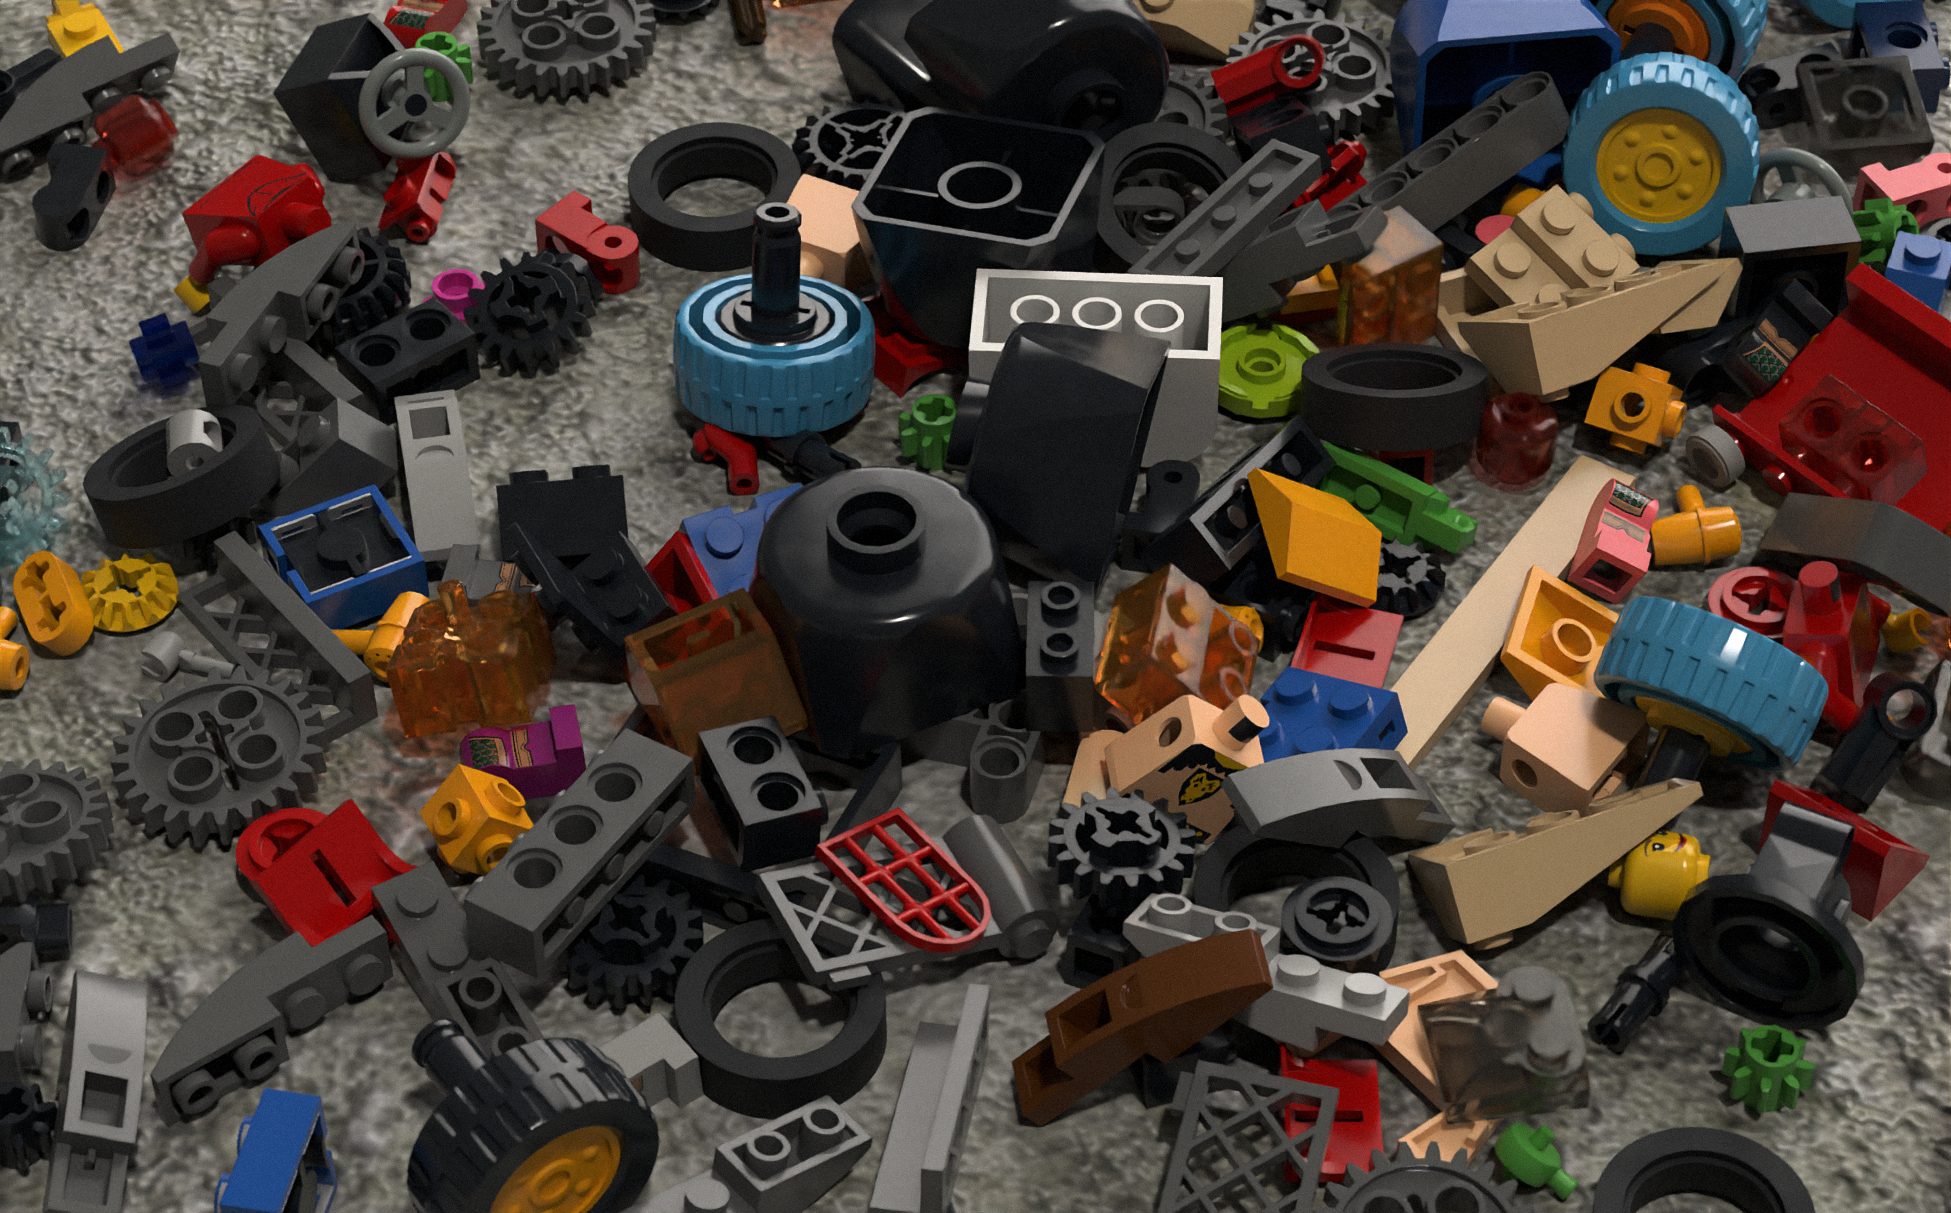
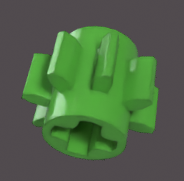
M445 32L428 33L417 40L415 48H427L446 55L459 66L467 83H473L471 52L468 44L458 46L456 38ZM424 66V80L429 86L432 101L444 102L452 100L453 93L447 79L434 68Z
M1891 197L1865 200V210L1853 212V223L1862 240L1858 265L1861 262L1871 265V268L1876 272L1886 271L1898 231L1919 235V227L1914 215L1906 211L1907 207L1905 204L1893 206Z
M939 394L926 395L915 400L912 414L899 413V438L901 439V455L903 457L913 456L919 466L928 470L946 469V454L958 408L953 399Z
M1774 1024L1761 1026L1752 1031L1746 1028L1741 1029L1738 1047L1726 1048L1722 1073L1733 1077L1729 1096L1732 1099L1740 1098L1744 1104L1757 1110L1758 1113L1776 1111L1784 1106L1791 1110L1795 1109L1799 1090H1810L1815 1064L1803 1060L1807 1042L1804 1039H1796L1788 1030Z

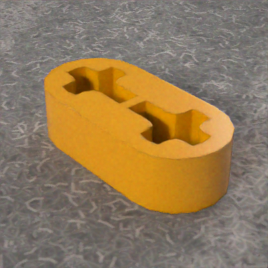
M38 551L27 557L19 566L12 586L29 634L36 642L54 654L60 656L71 655L87 642L94 626V614L77 572L71 565L49 551Z

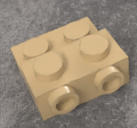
M1556 184L1519 212L1507 230L1471 256L1464 271L1502 308L1525 301L1529 302L1530 306L1550 301H1561L1560 292L1576 288L1585 289L1595 286L1613 285L1615 289L1614 280L1616 278L1637 273L1640 265L1635 261L1636 255L1633 246L1624 236L1617 233L1609 236L1593 220V209L1585 197L1575 192L1567 195Z

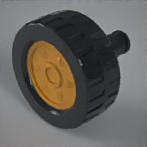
M436 1020L429 1023L417 1034L412 1044V1058L420 1067L425 1068L426 1075L445 1097L421 1129L409 1158L407 1186L413 1206L418 1213H619L633 1206L646 1186L657 1159L659 1150L658 1124L650 1106L635 1086L599 1048L574 1038H545L517 1046L489 1061L470 1037L464 1036L463 1028L455 1020Z

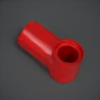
M1298 34L1213 70L1211 75L1219 98L1224 100L1228 116H1232L1296 89L1309 86L1323 72L1326 55L1324 48L1318 40L1309 35ZM1291 46H1305L1314 55L1315 65L1309 75L1303 77L1294 76L1285 68L1284 55Z

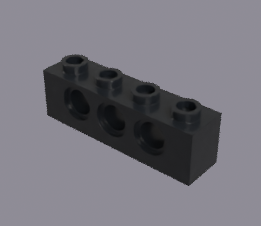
M1297 415L1250 448L1146 546L1139 555L1150 568L1156 581L1165 587L1177 604H1180L1230 570L1264 536L1247 477L1249 472L1254 468H1258L1313 488L1337 463L1300 415Z

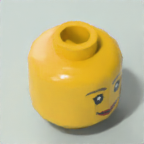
M1658 829L1610 865L1608 886L1621 888L1620 902L1626 912L1673 921L1689 889L1708 879L1711 855L1701 854L1700 843L1692 835Z

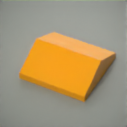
M1254 468L1249 472L1247 477L1277 579L1365 608L1374 604L1377 598L1382 532L1344 498L1258 468Z
M1534 564L1527 571L1500 660L1532 701L1537 698L1548 684L1560 683L1606 698L1594 683V671L1605 643L1620 615Z

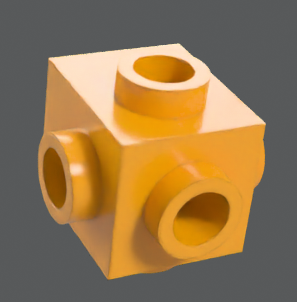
M1635 362L1632 373L1608 366L1600 372L1584 423L1612 433L1609 441L1610 445L1644 455L1647 444L1664 449L1668 437L1677 438L1685 419L1687 404L1680 402L1683 391L1667 384L1671 374L1667 371ZM1644 401L1643 411L1638 416H1635L1637 405Z
M461 764L454 768L419 812L439 846L437 853L440 859L448 867L460 874L472 872L486 876L507 854L513 840L519 834L527 833L534 826L523 808L525 805L524 797L514 786L508 783L507 779Z

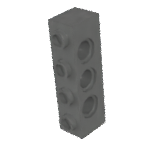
M627 728L606 749H600L591 759L587 770L568 790L560 791L553 798L547 812L527 833H521L513 840L507 854L486 876L477 878L470 886L464 898V911L466 913L470 946L538 979L696 806L693 758Z

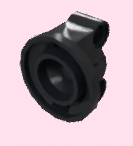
M1787 800L1780 809L1773 828L1754 864L1749 866L1746 873L1712 876L1689 889L1671 924L1674 951L1690 977L1718 1003L1752 1021L1767 1025H1778V1027L1786 1030L1822 1029L1847 1016L1865 983L1863 954L1845 926L1851 911L1852 901L1850 886L1842 874L1853 843L1856 826Z

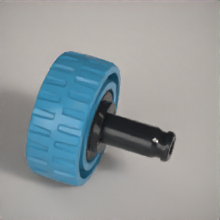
M780 202L766 203L753 213V224L756 226V229L753 232L752 273L720 279L699 288L686 298L676 314L673 338V368L676 393L683 405L695 416L711 425L731 432L762 437L795 436L798 432L805 429L822 432L841 425L857 415L866 405L872 393L875 367V324L871 312L860 298L847 289L826 280L800 275L801 234L798 228L801 226L802 214L796 207L790 204Z

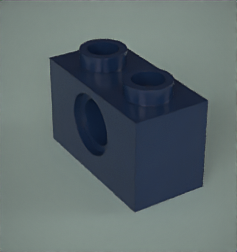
M1922 1L1855 3L1848 49L1869 115L1936 113L1940 91L1947 90L1949 87L1950 64L1947 56H1941L1939 53L1937 25L1935 22L1928 21Z

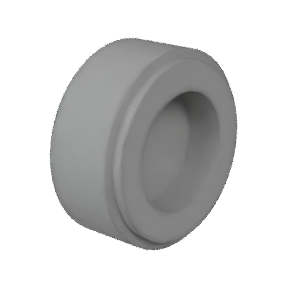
M1707 424L1686 440L1688 461L1699 477L1708 484L1724 488L1744 473L1745 461L1741 450L1732 437L1720 427Z

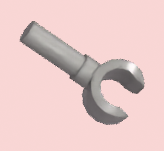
M171 631L158 633L141 650V653L148 657L142 664V671L157 681L168 679L178 666L190 671L196 670L208 674L211 667H217L223 678H231L236 669V664L189 651L185 642Z

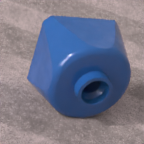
M1408 0L1396 18L1390 42V72L1403 157L1515 79L1531 72L1543 71L1550 74L1570 116L1578 97L1584 89L1590 86L1591 81L1599 73L1608 70L1613 64L1619 62L1622 40L1589 0ZM1563 141L1482 198L1505 196L1519 182L1543 191L1555 178L1562 177L1561 154Z

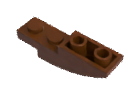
M1249 928L1214 935L1176 946L1141 959L1099 979L1045 1012L1049 1035L1012 1061L1022 1115L1042 1127L1144 1054L1149 1053L1166 1064L1272 990L1274 986L1260 934Z

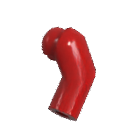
M707 422L704 425V429L694 433L692 444L697 454L703 453V460L713 461L721 455L727 462L729 487L733 493L746 496L758 490L760 483L755 446L740 433L724 430Z

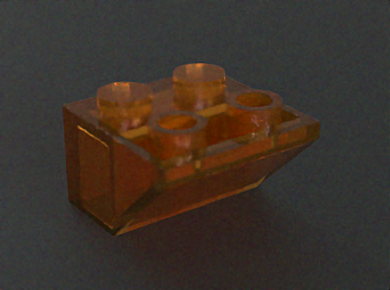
M1400 205L1384 212L1390 224L1373 243L1375 246L1374 252L1355 264L1343 265L1339 289L1336 348L1365 343L1419 344L1427 338L1436 335L1444 243Z
M1170 563L1115 595L1094 689L1137 725L1183 695H1194L1224 711L1241 695H1250L1260 639L1252 633L1246 624L1236 620L1213 600L1201 585L1190 580Z
M744 587L624 637L633 692L667 746L693 758L694 776H696L698 732L772 715L778 721L785 737L808 727L806 713L775 635Z

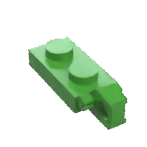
M1330 442L1322 444L1337 464L1313 488L1344 498L1382 532V537L1392 541L1397 536L1400 544L1407 546L1421 541L1423 548L1429 551L1438 545L1454 554L1464 547L1473 544L1479 522L1455 508H1448L1450 498L1438 492V489L1355 448Z

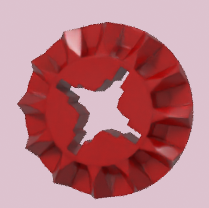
M1764 567L1734 569L1721 575L1712 584L1708 594L1707 611L1745 626L1773 641L1776 639L1783 642V628L1797 581L1782 572ZM1763 599L1767 600L1766 608L1768 610L1762 611L1760 616L1749 613V610L1752 611L1757 605H1761Z
M285 808L278 810L276 813H267L256 819L244 830L237 842L236 861L240 876H246L251 882L279 858L278 851L280 853L286 852L326 818L327 815L308 808ZM313 853L310 858L326 880L332 882V875L318 856Z

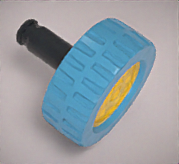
M1659 52L1652 54L1644 53L1635 55L1627 60H1621L1613 64L1608 70L1599 73L1591 81L1590 86L1584 89L1578 97L1575 107L1570 114L1567 137L1563 140L1561 154L1562 181L1566 184L1565 193L1569 195L1575 192L1585 197L1593 209V220L1609 236L1614 233L1624 236L1631 243L1637 254L1668 256L1690 252L1705 244H1709L1721 235L1725 207L1748 205L1755 187L1760 162V140L1756 116L1752 114L1751 103L1747 96L1739 90L1738 84L1731 77L1726 76L1714 65L1693 56L1674 54L1672 52Z
M1644 596L1633 598L1624 606L1605 643L1594 671V683L1607 699L1647 713L1645 720L1650 727L1659 731L1633 789L1673 778L1697 781L1709 754L1757 769L1769 771L1790 770L1799 762L1808 745L1829 693L1827 681L1817 669L1775 641L1711 612L1657 597ZM1682 812L1660 827L1659 830L1671 831L1675 828Z

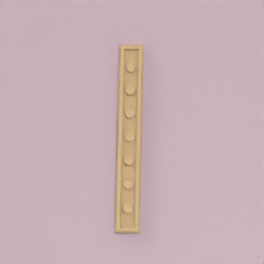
M1581 454L1390 689V691L1398 693L1408 733L1394 751L1400 752L1412 772L1415 771L1501 662L1500 656L1527 571L1535 564L1564 582L1569 575L1588 513L1600 490L1612 478L1635 489V476Z

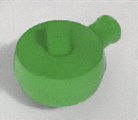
M1516 1122L1504 1129L1499 1135L1494 1149L1499 1160L1505 1166L1501 1171V1175L1505 1180H1515L1517 1182L1520 1179L1534 1187H1542L1547 1184L1563 1200L1578 1185V1181L1575 1178H1572L1560 1168V1155L1551 1144L1555 1135L1548 1127L1541 1125L1536 1131L1526 1124Z

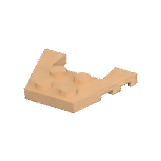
M1457 950L1379 972V977L1384 979L1387 984L1410 990L1408 1015L1382 1046L1370 1044L1442 1111L1398 1140L1396 1159L1400 1142L1406 1141L1415 1159L1425 1158L1430 1142L1436 1141L1442 1161L1451 1162L1461 1147L1467 1149V1168L1551 1057L1554 1051L1556 1035L1465 952ZM1330 1031L1313 1052L1286 1043V1046L1294 1054L1309 1058L1345 1035ZM1272 1038L1279 1046L1280 1042H1283L1275 1038Z

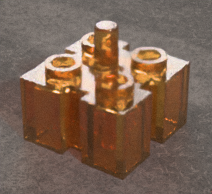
M450 579L442 582L437 587L439 599L428 601L414 609L403 632L405 638L401 644L396 646L385 669L406 739L453 733L457 731L459 724L479 721L480 727L483 729L532 722L542 698L539 685L548 683L557 661V655L543 607L535 596L538 591L516 594L512 590H498L482 597L478 602L479 606L469 607L463 583L460 580Z

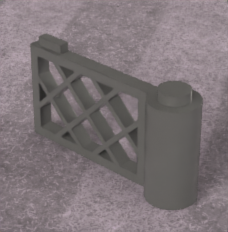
M986 814L965 818L953 825L943 837L932 839L974 879L989 899L991 917L984 937L967 950L956 953H933L911 946L906 942L894 944L871 935L877 922H883L847 887L842 886L843 883L821 861L760 873L755 885V890L811 986L827 984L831 992L869 984L871 975L875 973L996 947L1003 956L1009 958H1031L1039 955L1049 947L1058 929L1059 918L995 818ZM916 843L900 845L908 854L921 849ZM888 848L866 852L880 867L895 861L893 858L894 854ZM853 855L838 858L857 878L867 874L865 871L866 867ZM930 857L921 860L923 865H932L941 879L940 885L946 891L958 885ZM906 868L893 873V880L913 899L924 902L932 898V891L920 880L903 874ZM879 880L874 882V884L884 887L879 899L895 915L903 912L904 910L887 904L892 893ZM800 890L823 901L817 912L789 902L784 893ZM967 893L958 897L960 899L959 903L981 924L979 908ZM832 904L868 917L862 931L826 917ZM945 904L931 910V917L933 919L938 909L955 915ZM917 918L905 923L916 932L936 938ZM940 925L953 939L969 935L972 932L970 929L955 931ZM817 934L852 948L848 955L823 960L813 944V940Z
M1198 1060L1195 1074L1181 1071L1171 1107V1115L1182 1117L1183 1119L1158 1213H1192L1199 1208L1203 1213H1219L1211 1201L1242 1184L1246 1186L1262 1209L1257 1213H1290L1292 1211L1294 1213H1312L1339 1102L1340 1089ZM1209 1086L1240 1092L1250 1108L1218 1125L1204 1105ZM1259 1096H1263V1097H1267V1098L1264 1099V1100H1261ZM1290 1103L1320 1108L1316 1125L1291 1139L1287 1137L1272 1113ZM1260 1121L1277 1144V1147L1245 1163L1228 1138ZM1201 1122L1206 1132L1196 1137L1199 1123ZM1217 1145L1234 1171L1201 1188L1188 1169L1189 1161L1196 1155ZM1310 1147L1306 1163L1299 1152ZM1288 1160L1302 1180L1299 1190L1273 1203L1256 1179V1176ZM1184 1185L1190 1195L1179 1201Z

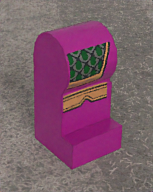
M575 704L549 708L550 721L511 727L510 730L499 727H483L473 730L460 743L459 755L461 765L507 779L508 783L514 786L525 800L556 796L560 791L568 790L586 771L584 749Z

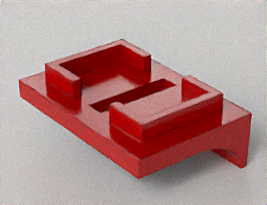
M877 295L861 298L870 310L875 324L874 376L899 397H904L909 386L924 374L968 361L969 352L966 349L935 344L901 328L885 313Z
M1316 591L1290 667L1383 689L1403 627L1404 615L1351 605L1338 598Z
M349 799L344 801L250 883L288 934L291 935L298 931L310 946L314 947L358 923L375 908L371 902V887L417 867L416 865L404 862L394 854L383 842L355 802ZM313 853L318 856L351 901L349 904L345 905L312 861L310 856Z
M1280 1042L1277 1076L1340 1089L1335 1119H1362V1122L1333 1123L1319 1182H1343L1345 1166L1349 1162L1369 1173L1368 1163L1371 1150L1377 1148L1384 1154L1376 1060L1310 1059L1294 1054L1287 1048L1286 1042ZM1290 1103L1279 1109L1280 1127L1287 1137L1291 1139L1316 1125V1122H1295V1119H1317L1320 1108ZM1310 1147L1299 1152L1306 1163ZM1283 1161V1182H1302L1289 1161Z

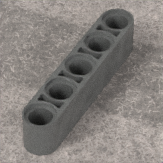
M1538 71L1515 79L1326 211L1328 218L1332 219L1379 203L1390 223L1373 243L1375 250L1368 257L1349 266H1344L1341 260L1331 263L1338 279L1346 283L1356 282L1374 274L1562 142L1567 137L1570 116L1550 74Z

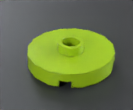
M1256 323L1242 324L1221 332L1218 405L1235 414L1255 418L1281 417L1300 410L1302 365L1308 358L1320 353L1319 349L1307 336L1282 325L1272 324V331L1265 329L1256 330Z

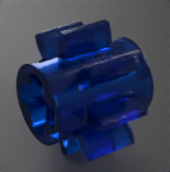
M162 313L138 322L142 336L128 340L144 383L159 378L165 390L190 381L191 378L186 367L197 364L200 357L186 321L183 320L170 325L166 313Z

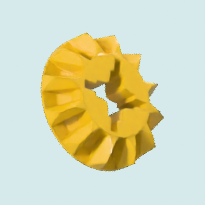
M125 551L121 560L114 562L100 558L98 570L82 572L81 584L94 614V626L103 630L130 632L144 629L165 618L177 603L176 595L179 594V584L171 564L165 562L158 563L151 552L144 554L138 559H133ZM124 584L129 588L137 587L139 597H136L132 592L128 593L123 588L116 590V587Z

